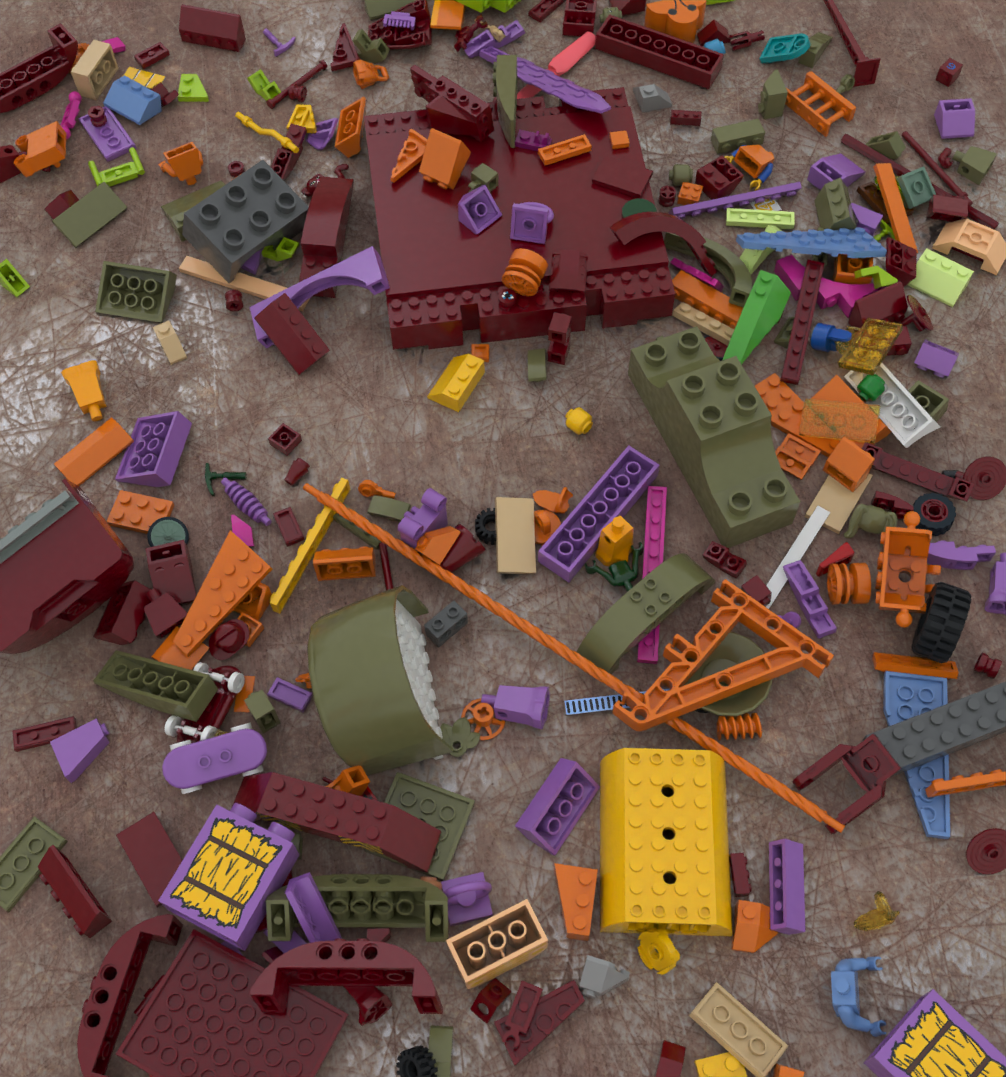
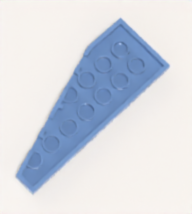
M860 227L855 229L840 228L839 230L824 229V231L808 230L806 232L793 230L792 232L777 231L776 233L760 232V234L746 232L737 235L736 242L744 249L764 250L766 247H769L778 252H782L783 249H792V253L820 255L821 252H824L834 257H838V254H847V258L885 257L887 252L881 243L877 242L873 236Z
M892 671L884 672L883 712L888 726L948 704L947 678ZM948 754L904 772L926 837L950 838V794L928 798L925 791L933 780L943 778L944 781L949 780Z

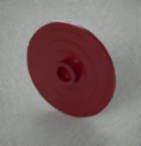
M908 295L907 301L913 313L903 319L901 324L907 326L913 322L919 332L925 328L932 331L933 324L927 312L912 295Z
M991 456L981 457L967 467L963 480L975 484L970 496L977 500H988L1003 490L1006 485V466L1001 460Z
M999 828L987 829L977 834L970 841L966 850V859L974 871L981 874H995L1006 869V830Z

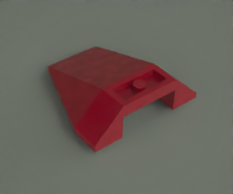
M416 0L394 11L410 13V17H415L414 30H411V24L410 28H407V24L406 28H403V24L400 28L399 25L398 27L395 25L394 27L388 26V23L387 27H384V17L368 26V37L371 41L381 38L389 49H419L432 44L431 17L427 0Z

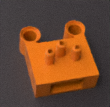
M57 121L32 133L22 135L15 142L21 152H27V155L22 154L14 160V165L25 177H29L52 164L55 168H59L61 165L59 161L66 157V132Z

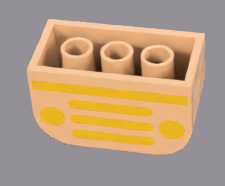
M528 899L447 939L446 944L466 988L472 989L536 957L548 947V939Z

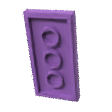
M104 106L102 108L107 117V123L104 126H93L88 114L78 119L105 160L109 162L128 153L132 147L136 149V146L112 111Z

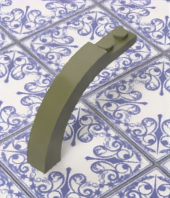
M666 232L664 239L666 248L696 258L687 243L680 236ZM703 237L706 241L703 244L707 250L706 256L713 260L715 263L714 268L723 274L730 285L731 296L729 303L744 308L752 289V278L748 268L729 249Z

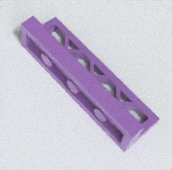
M309 872L290 879L285 894L309 943L334 941L337 938H342L311 873Z

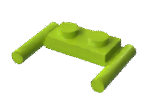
M134 147L129 149L133 162L125 163L100 173L95 162L89 161L88 165L96 185L99 186L105 182L110 187L138 178L137 174L143 175L145 171Z

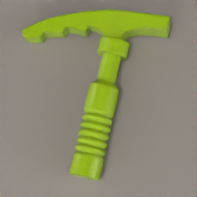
M881 220L880 227L883 230L873 238L879 242L883 236L885 237L888 234L890 238L895 240L892 228L884 220Z

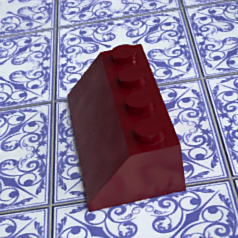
M181 5L179 32L182 42L235 52L241 51L246 41L241 15Z
M286 293L271 302L254 317L298 375L330 351Z
M51 845L38 865L41 871L39 877L46 886L50 884L53 889L50 893L57 902L61 900L64 905L62 911L69 919H74L76 924L73 926L80 936L84 934L88 938H92L110 924L112 920L67 856L55 845Z

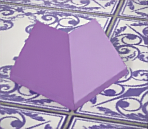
M482 185L463 195L458 203L459 221L475 234L480 233L502 216L486 185Z

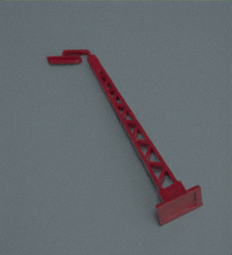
M824 0L856 67L853 87L875 84L881 58L869 59L865 57L834 1Z

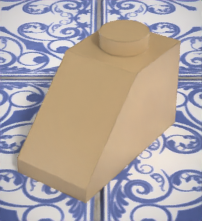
M169 320L153 327L157 340L171 365L187 358Z

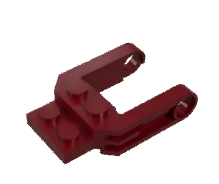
M875 734L870 735L857 746L839 744L792 781L798 791H800L842 760L843 765L858 785L866 791L864 796L838 814L839 817L835 820L846 826L884 798L886 780L902 769ZM825 825L831 835L838 832L831 826Z

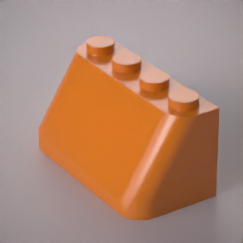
M838 375L832 378L809 400L813 404L811 408L818 415L820 413L824 415L823 421L829 427L834 426L837 429L835 434L840 439L846 437L861 449L865 442L874 445L891 433V430Z

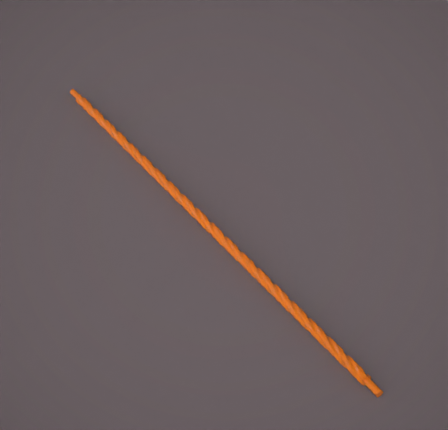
M308 483L303 486V490L316 497V500L323 505L329 507L348 521L353 522L365 532L378 538L381 542L426 569L445 583L450 584L462 594L475 600L487 610L500 616L503 620L526 633L545 647L553 650L570 663L578 666L590 676L605 683L609 688L622 696L628 691L643 703L644 695L634 688L623 684L612 674L597 667L579 653L570 650L566 645L545 634L532 623L518 617L513 611L493 601L489 596L477 588L468 585L464 580L443 569L439 564L418 553L403 541L394 538L389 532L378 525L370 523L365 517L347 508L329 494L320 492ZM674 718L664 722L706 750L720 755L725 762L743 771L748 777L762 786L771 789L775 794L800 808L820 823L823 821L840 833L845 828V825L829 816L827 811L820 809L807 798L792 791L769 774L762 772L755 765L734 754L714 739L705 736L700 730L684 720Z

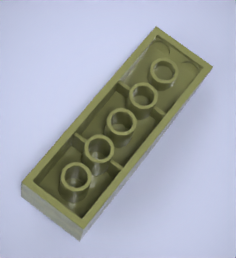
M497 55V62L493 63V71L496 72L493 73V97H497L498 117L505 138L510 147L515 148L518 84L517 55Z
M118 650L113 653L93 680L95 684L129 700L197 722L218 691L217 686L208 674Z

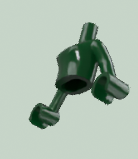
M639 542L638 549L631 545V552L633 554L632 570L626 560L612 564L608 568L611 575L598 567L595 560H592V567L587 566L585 563V570L588 574L599 573L612 586H624L628 592L633 588L632 582L638 578V559L643 553V545Z

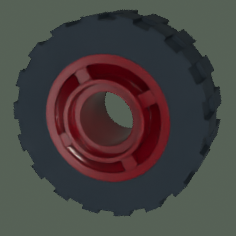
M926 493L923 496H919L913 505V511L917 512L920 516V523L915 529L932 531V536H939L945 534L952 527L956 517V508L946 496L944 497L939 493Z

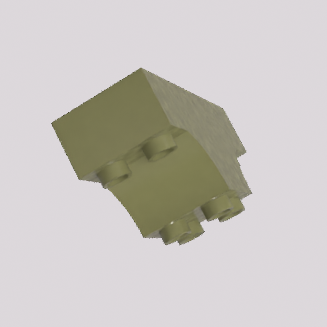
M697 326L631 349L628 376L721 545L730 548L791 525L801 501L778 462L771 435L772 415L737 356L723 361L717 359Z

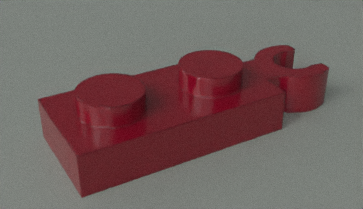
M523 980L521 981L505 1022V1026L509 1027L510 1030L503 1035V1044L506 1043L508 1037H514V1048H518L520 1044L519 1033L526 1035L541 997L542 988Z

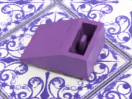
M836 154L823 157L810 167L807 180L821 190L824 184L841 177L846 187H848L863 176L865 171L844 155Z

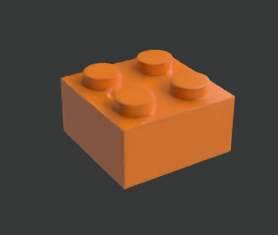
M683 182L677 204L689 205L699 203L703 186Z
M242 612L237 619L243 621L248 626L249 639L245 646L250 648L264 630L262 623Z

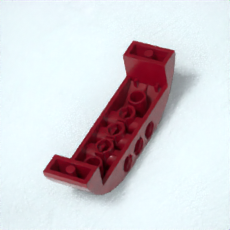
M61 23L47 30L53 46L0 73V113L14 110L50 91L69 73L76 59L78 42Z
M159 915L135 925L116 941L104 958L97 976H94L91 982L90 989L92 991L89 999L85 1000L82 1007L83 1016L79 1026L77 1050L81 1072L84 1077H109L105 1076L151 941L172 946L177 945L183 924L174 915Z
M337 938L334 941H316L293 948L279 956L266 967L250 991V996L262 1012L284 1013L289 986H413L412 998L420 1014H443V1006L434 983L426 968L415 956L396 945L380 941H369L364 938L357 939L356 941Z

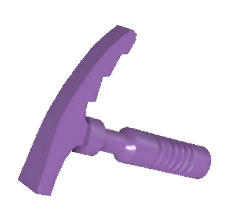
M268 29L263 30V34L273 44H276L275 56L285 52L295 42V37H292L289 42L283 45L281 42H278V39Z

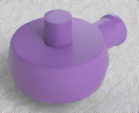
M790 611L784 616L778 615L796 629L801 624V617L796 612Z

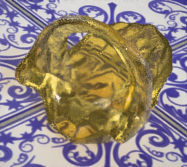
M877 891L874 894L877 908L859 916L854 922V927L862 931L880 929L883 926L892 924L900 912L891 910L888 900L883 893Z

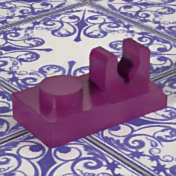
M519 130L515 140V147L538 151L540 148L551 145L552 138H550L549 133L541 135L539 131L534 133Z

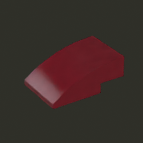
M566 0L562 35L582 36L588 31L594 34L597 0Z

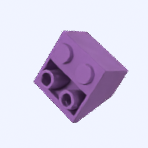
M972 99L940 100L934 117L941 139L973 137L975 131V108Z

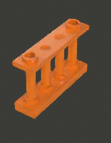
M812 71L806 74L803 86L793 92L786 88L788 93L785 105L825 137L828 136L832 123L841 117L849 122L854 117L856 106ZM807 90L814 94L804 101L797 97ZM818 99L825 103L816 110L809 106ZM829 108L837 112L828 119L820 115Z

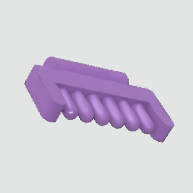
M391 11V14H385L383 26L387 27L388 23V26L394 27L395 25L398 27L399 25L401 28L403 24V28H406L407 24V28H410L411 24V30H414L415 17H410V13Z

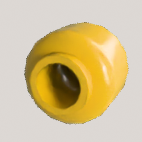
M580 407L574 410L570 409L565 416L567 418L566 426L578 435L586 434L593 425L592 416Z

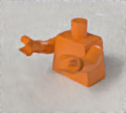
M193 142L163 153L166 160L158 164L163 173L167 172L171 177H178L180 181L186 180L188 185H193L197 182L195 176L202 172L201 167L204 162L202 153Z

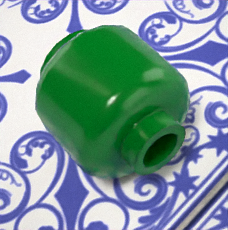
M876 374L865 376L857 385L858 397L864 402L867 400L875 402L885 391L884 380Z

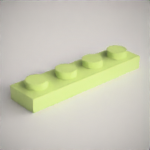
M727 208L726 226L767 228L768 225H772L779 229H794L795 226L794 212Z

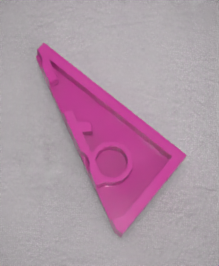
M673 258L670 262L672 265L720 292L725 287L719 280L713 279L709 275L676 258Z

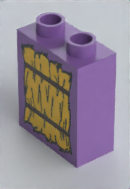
M234 803L229 811L216 804L158 901L171 913L245 951L266 915V898L282 887L300 854L291 842L295 834L285 826L272 822L268 830L253 823L257 815L247 807Z
M934 989L917 1000L863 1062L877 1077H1006V1057Z

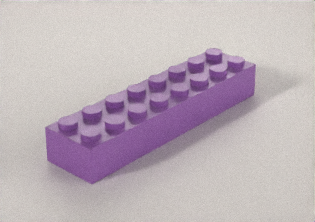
M628 445L538 551V562L569 583L597 550L601 530L611 523L615 517L619 515L624 517L647 490L648 486L657 478L660 465Z

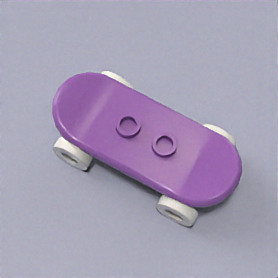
M250 722L230 728V733L191 743V740L172 744L170 745L171 752L167 754L163 762V775L170 785L180 788L182 794L203 789L202 784L240 773L243 774V777L264 771L261 764L267 754L266 742L260 733L252 730Z

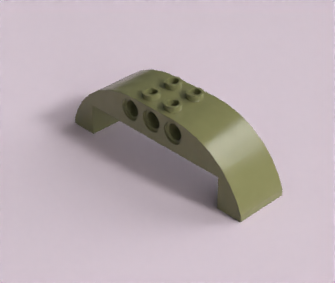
M685 553L677 554L667 559L646 575L604 613L580 644L577 653L608 673H614L619 668L620 658L694 593L698 591L702 595L716 581Z
M330 874L313 877L336 927L425 928L426 942H446L449 939L448 897L438 887L429 882L409 876L391 874ZM287 885L274 891L266 898L268 941H291L294 928L301 927L285 894Z

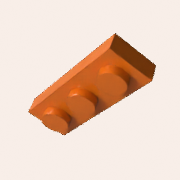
M584 134L538 149V155L545 166L589 152L592 146Z

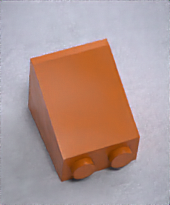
M431 128L419 172L424 176L423 179L429 183L434 181L445 190L447 188L454 190L471 151L461 140Z

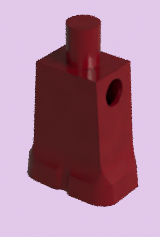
M343 986L358 1005V1022L361 1026L377 1022L392 1006L389 997L375 986Z

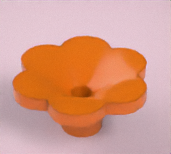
M309 673L295 678L296 682H305L307 689L312 688Z

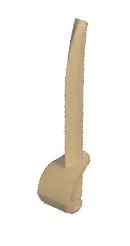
M487 25L486 29L490 30L497 42H501L506 37L494 25Z

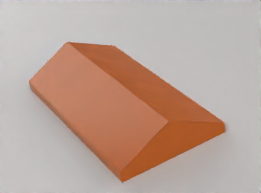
M111 417L55 462L54 465L70 482L80 486L132 444L134 440Z

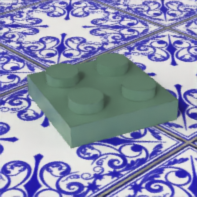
M924 166L897 178L909 209L930 201V198L936 195Z

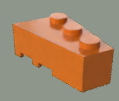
M554 863V874L566 938L588 941L598 870Z

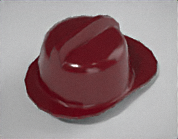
M231 619L220 625L209 640L211 655L217 660L231 658L247 644L249 639L248 626L239 619Z

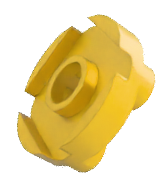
M650 928L639 935L640 946H638V952L643 963L650 970L654 968L659 971L657 974L663 975L676 966V962L680 960V954L675 949L664 928Z

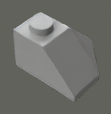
M655 84L633 88L641 112L672 107L668 93Z
M587 955L579 990L583 991L582 995L586 997H601L627 982L630 972L621 969L620 973L617 971L615 964Z

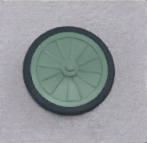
M163 517L156 520L150 526L147 539L150 547L184 540L187 545L189 533L185 524L179 519Z

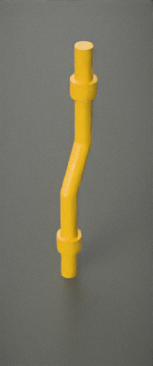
M240 112L235 114L236 118L242 121L244 126L250 127L259 135L272 136L281 142V145L286 149H290L294 153L299 152V148L288 137H283L274 129L259 127L249 116H244Z

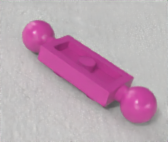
M76 91L69 94L70 103L66 106L60 125L66 132V140L71 136L69 129H73L75 126V117L80 111L78 107L82 97Z

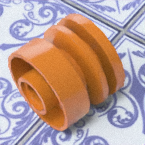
M523 248L515 249L510 257L509 265L502 275V282L515 293L524 296H534L548 268V263L541 255L534 251Z
M845 563L839 566L838 564H830L827 574V590L832 605H838L840 602L841 604H847L849 597L852 604H867L871 596V576L866 563H851L849 570Z

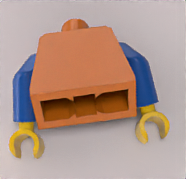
M742 145L731 156H725L731 164L732 161H735L754 179H758L750 183L749 190L752 187H756L755 191L759 190L760 184L764 183L772 173L774 155L760 145Z

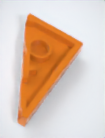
M412 128L409 130L407 141L405 140L404 147L397 158V165L392 170L390 180L393 183L422 161L428 139Z

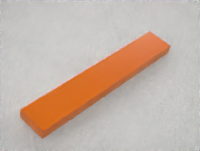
M891 163L875 164L873 168L895 240L917 250Z

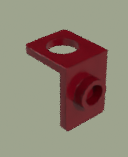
M494 978L479 992L470 1010L485 1023H488L496 1009L511 994V990ZM479 1003L487 1006L488 1014L480 1011Z

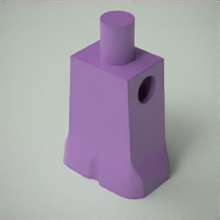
M1006 552L1000 554V562L996 561L990 571L989 597L985 602L984 608L985 611L1006 615Z
M499 685L497 696L483 694L481 703H487L494 708L496 719L527 724L534 728L543 729L548 715L550 692L549 687L546 686L530 688Z

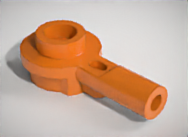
M364 480L358 486V491L365 497L378 495L391 499L395 498L396 493L383 490L381 487H378L377 483L371 480Z

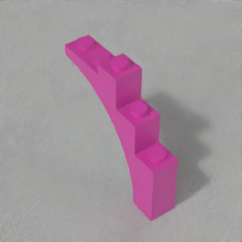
M791 254L777 260L774 272L791 291L795 301H797L805 267ZM821 278L816 303L821 309L832 307L837 303L846 317L850 318L856 300L883 288L875 289L874 283L863 285L845 284Z

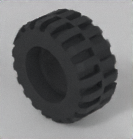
M938 582L933 586L926 601L925 614L921 613L911 646L914 654L939 663H946L949 660L960 639L970 609L972 595L967 590L944 582Z

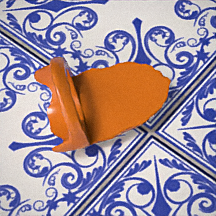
M567 487L563 488L561 494L548 490H539L533 493V499L538 506L557 514L567 512L569 508L568 500L573 497V494L568 491Z

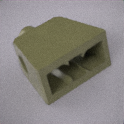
M971 146L966 154L957 150L952 160L960 163L957 170L959 174L980 185L993 165L997 153Z

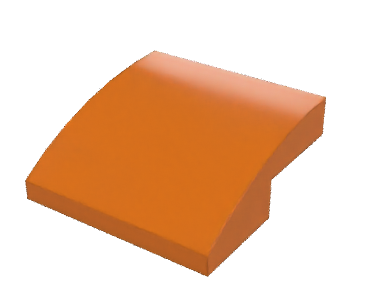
M788 433L775 453L781 469L802 480L820 455L821 450Z
M176 626L151 658L159 662L192 670L209 650V647L201 643L190 656L186 655L173 642L180 627Z

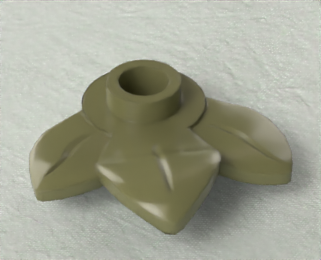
M465 717L458 719L453 724V727L445 723L440 727L442 739L453 748V752L449 753L453 757L464 755L467 749L474 748L479 743L480 733L471 732L470 723ZM458 743L461 746L460 748L455 749L453 745Z

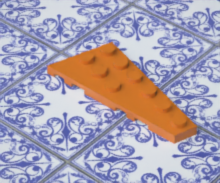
M774 373L756 384V390L772 415L771 425L821 450V454L829 458L841 439L784 382L780 381V377Z
M231 530L173 641L188 656L198 648L272 570L262 558Z

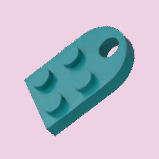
M802 33L771 37L759 59L761 63L795 59L809 49V38L806 34Z

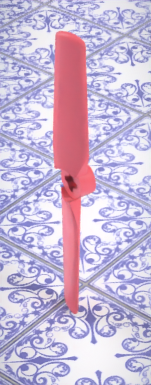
M590 31L583 34L556 55L546 70L553 72L557 76H561L569 71L595 46L596 35ZM527 84L517 93V99L534 97L542 89Z

